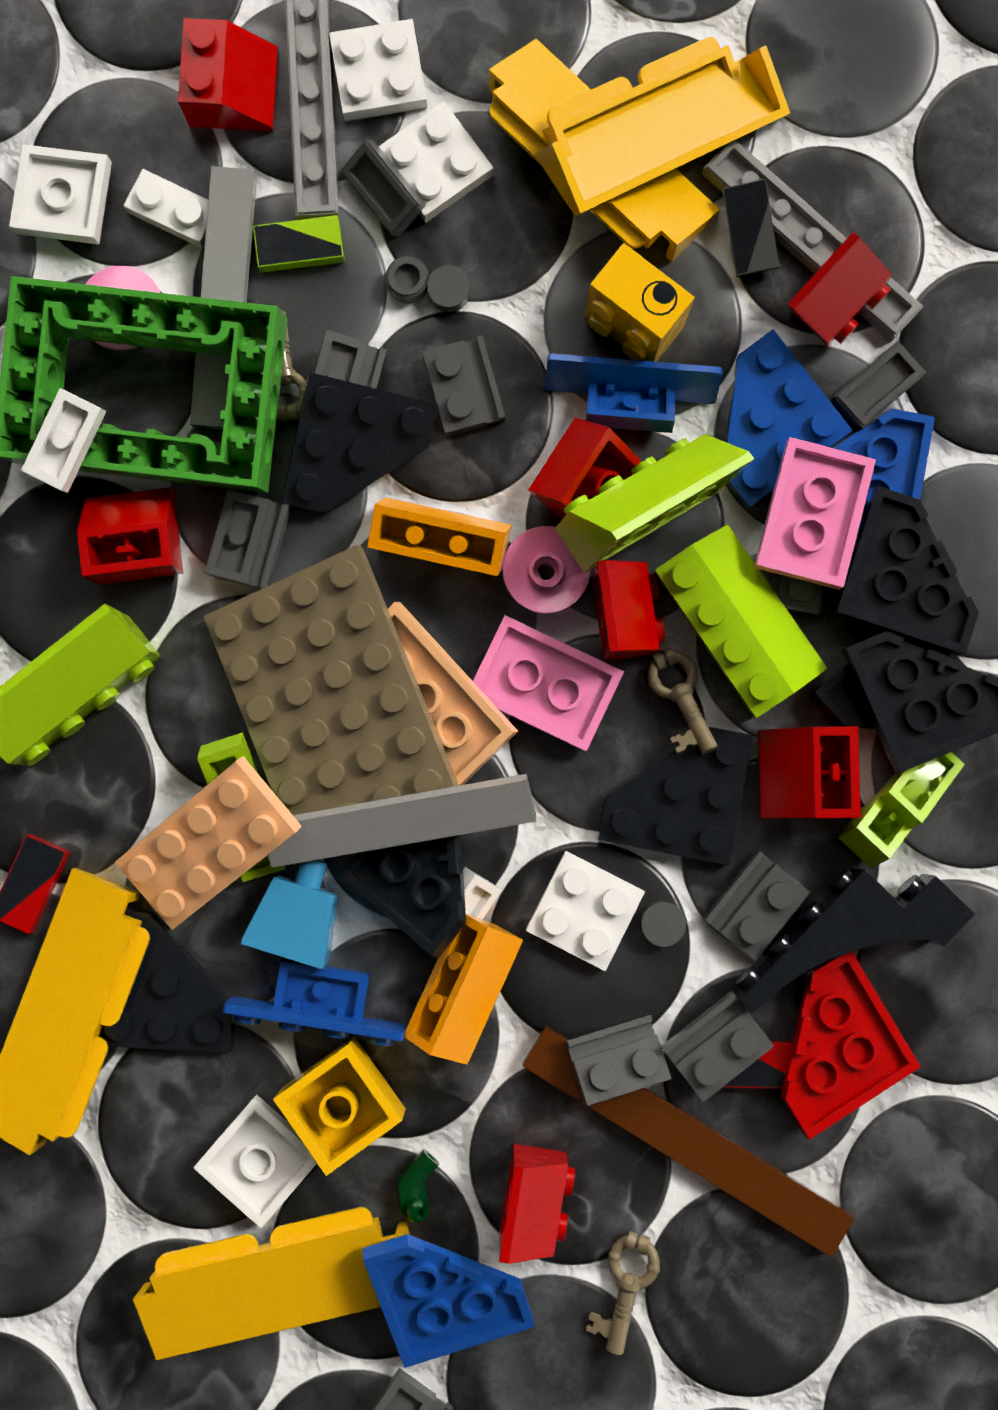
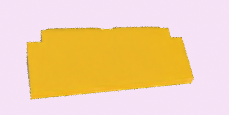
M707 37L643 66L638 72L640 85L632 88L628 79L618 77L552 107L547 113L549 127L543 130L551 144L534 155L576 216L790 114V110L767 46H763L744 58L734 61L729 45L720 48L715 38Z
M535 39L489 69V92L492 94V103L489 109L490 117L540 164L534 154L551 144L543 133V130L549 127L547 122L548 111L552 107L591 89L543 44ZM675 168L589 209V211L620 240L633 249L639 248L642 245L648 249L662 235L670 242L666 258L673 262L719 215L720 209Z
M78 868L71 869L0 1054V1138L28 1155L33 1154L44 1146L47 1139L53 1142L59 1137H71L78 1131L108 1052L107 1042L99 1037L103 1025L112 1026L120 1020L150 941L148 931L140 927L142 921L124 915L128 903L137 901L141 893Z
M357 1207L278 1226L270 1236V1243L258 1245V1241L253 1235L243 1234L162 1254L155 1263V1271L150 1276L151 1282L144 1283L133 1298L155 1359H165L381 1307L363 1262V1248L409 1234L407 1221L398 1223L394 1235L383 1237L379 1217L373 1218L367 1208Z

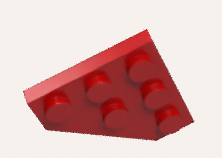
M852 952L832 958L812 968L807 973L780 1097L803 1136L810 1140L921 1067Z

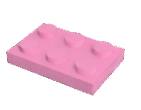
M789 437L784 447L754 568L837 590L844 588L876 459Z
M504 615L473 682L500 712L586 752L624 671Z

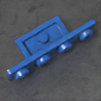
M550 353L547 357L545 389L547 391L587 394L586 421L617 429L672 433L675 422V401L714 404L722 379V368Z
M288 959L280 961L274 1002L232 996L224 1002L223 1013L233 1014L234 1021L239 1023L260 1024L261 1019L277 1021L279 1022L278 1027L280 1029L294 1032L305 1031L306 1026L323 1029V1035L337 1039L350 1038V1033L368 1036L367 1041L369 1043L380 1046H393L395 1041H403L407 1024L364 1017L371 973L326 966L322 970Z

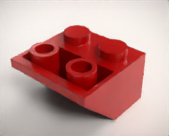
M172 487L85 498L77 530L82 577L97 585L184 574L175 494Z
M858 726L757 730L759 818H861Z

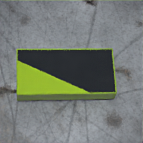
M338 215L253 226L260 273L345 262Z

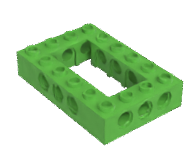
M11 276L0 376V459L16 464L25 463L59 389L64 390L69 338L231 357L230 365L225 366V374L229 377L225 410L220 411V419L224 421L222 443H216L208 437L198 434H191V438L167 436L155 429H147L146 433L121 430L112 424L103 423L102 428H98L78 471L268 493L288 319L278 306Z

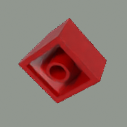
M184 18L178 103L189 127L273 131L278 47L228 20Z
M852 232L788 303L790 312L827 346L834 340L842 344L858 327L859 323L854 318L867 305L873 310L891 291L886 284L891 279L892 274L863 240Z
M574 418L528 491L553 514L563 519L566 516L563 509L572 501L582 495H586L589 500L599 495L597 490L610 479L620 475L625 480L632 476V469L642 461L610 427Z
M597 561L591 579L603 662L656 654L660 650L659 643L665 642L663 619L661 616L655 617L653 600L659 599L656 574L648 573L647 562Z
M513 1144L499 1231V1262L510 1264L554 1257L556 1241L564 1242L568 1214L561 1212L563 1195H572L575 1178V1168L568 1167L566 1152Z

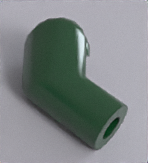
M425 1149L419 1153L400 1175L396 1183L401 1213L414 1223L425 1220L429 1215L430 1207L425 1181L440 1165L438 1160Z

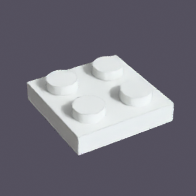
M413 19L329 33L344 121L428 108Z
M444 101L379 146L426 204L419 213L425 223L494 175L492 164Z
M22 144L9 228L19 235L99 244L112 165L109 157L104 154Z
M565 851L526 927V931L606 971L645 891Z
M256 1094L193 1168L257 1226L262 1228L317 1162L292 1126Z

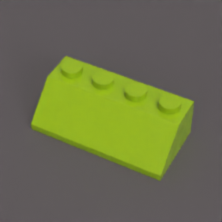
M706 434L690 443L686 438H682L664 452L666 455L664 458L656 461L651 456L634 467L631 471L633 475L623 480L618 475L607 481L597 490L599 495L589 500L586 495H582L572 501L563 509L566 516L556 526L555 530L583 572L586 573L596 566L597 561L611 558L715 496L754 460L751 453Z
M727 524L693 543L655 569V574L752 717L758 718L797 692L828 668L761 571L754 568V561Z
M107 604L102 605L0 686V757L4 761L14 765L27 764L31 766L36 764L49 754L50 749L48 746L60 736L67 738L76 733L84 726V717L96 708L100 711L110 706L119 698L118 690L130 681L133 683L139 682L154 670L155 666L152 663L159 659L161 655L128 615Z

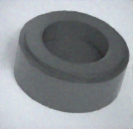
M404 256L397 258L389 265L386 272V283L389 293L394 299L402 303H414L422 299L428 291L427 282L429 275L422 261L415 257Z
M453 265L441 266L434 270L427 282L429 300L435 308L443 312H455L463 308L470 297V281L466 273Z
M657 901L647 906L640 918V928L645 938L652 944L668 947L676 944L683 937L686 930V920L683 912L674 904L666 901Z

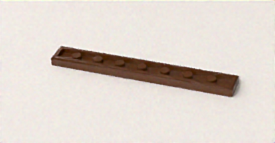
M545 1025L524 1059L522 1066L582 1103L570 1065V1056L564 1045V1042L569 1039ZM647 1087L588 1106L830 1257H833L855 1219L848 1211Z

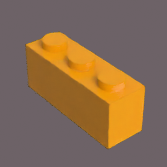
M385 497L374 504L367 548L498 576L503 569V561L508 549L512 525Z
M466 914V924L437 960L405 1030L404 1037L429 1055L467 1065L523 939L496 924Z

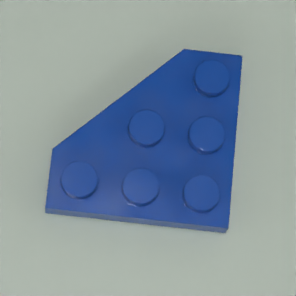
M774 329L741 352L735 364V380L732 400L730 402L726 442L749 451L754 460L735 476L727 486L746 511L773 492L784 447L789 437L832 448L853 431Z
M892 408L859 432L854 433L833 447L834 449L876 459L857 537L872 492L877 486L920 500L933 432L934 416Z
M409 1234L363 1248V1262L404 1368L535 1327L533 1313L522 1280L518 1277Z

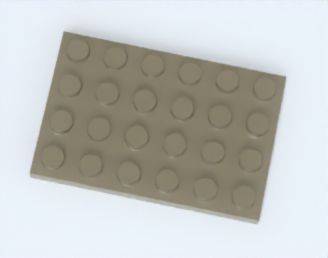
M353 546L203 616L271 790L292 815L459 786L362 546Z

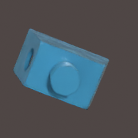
M320 860L301 862L295 880L284 876L274 877L242 938L241 944L323 970L330 961L339 898L338 893L320 888L328 863Z

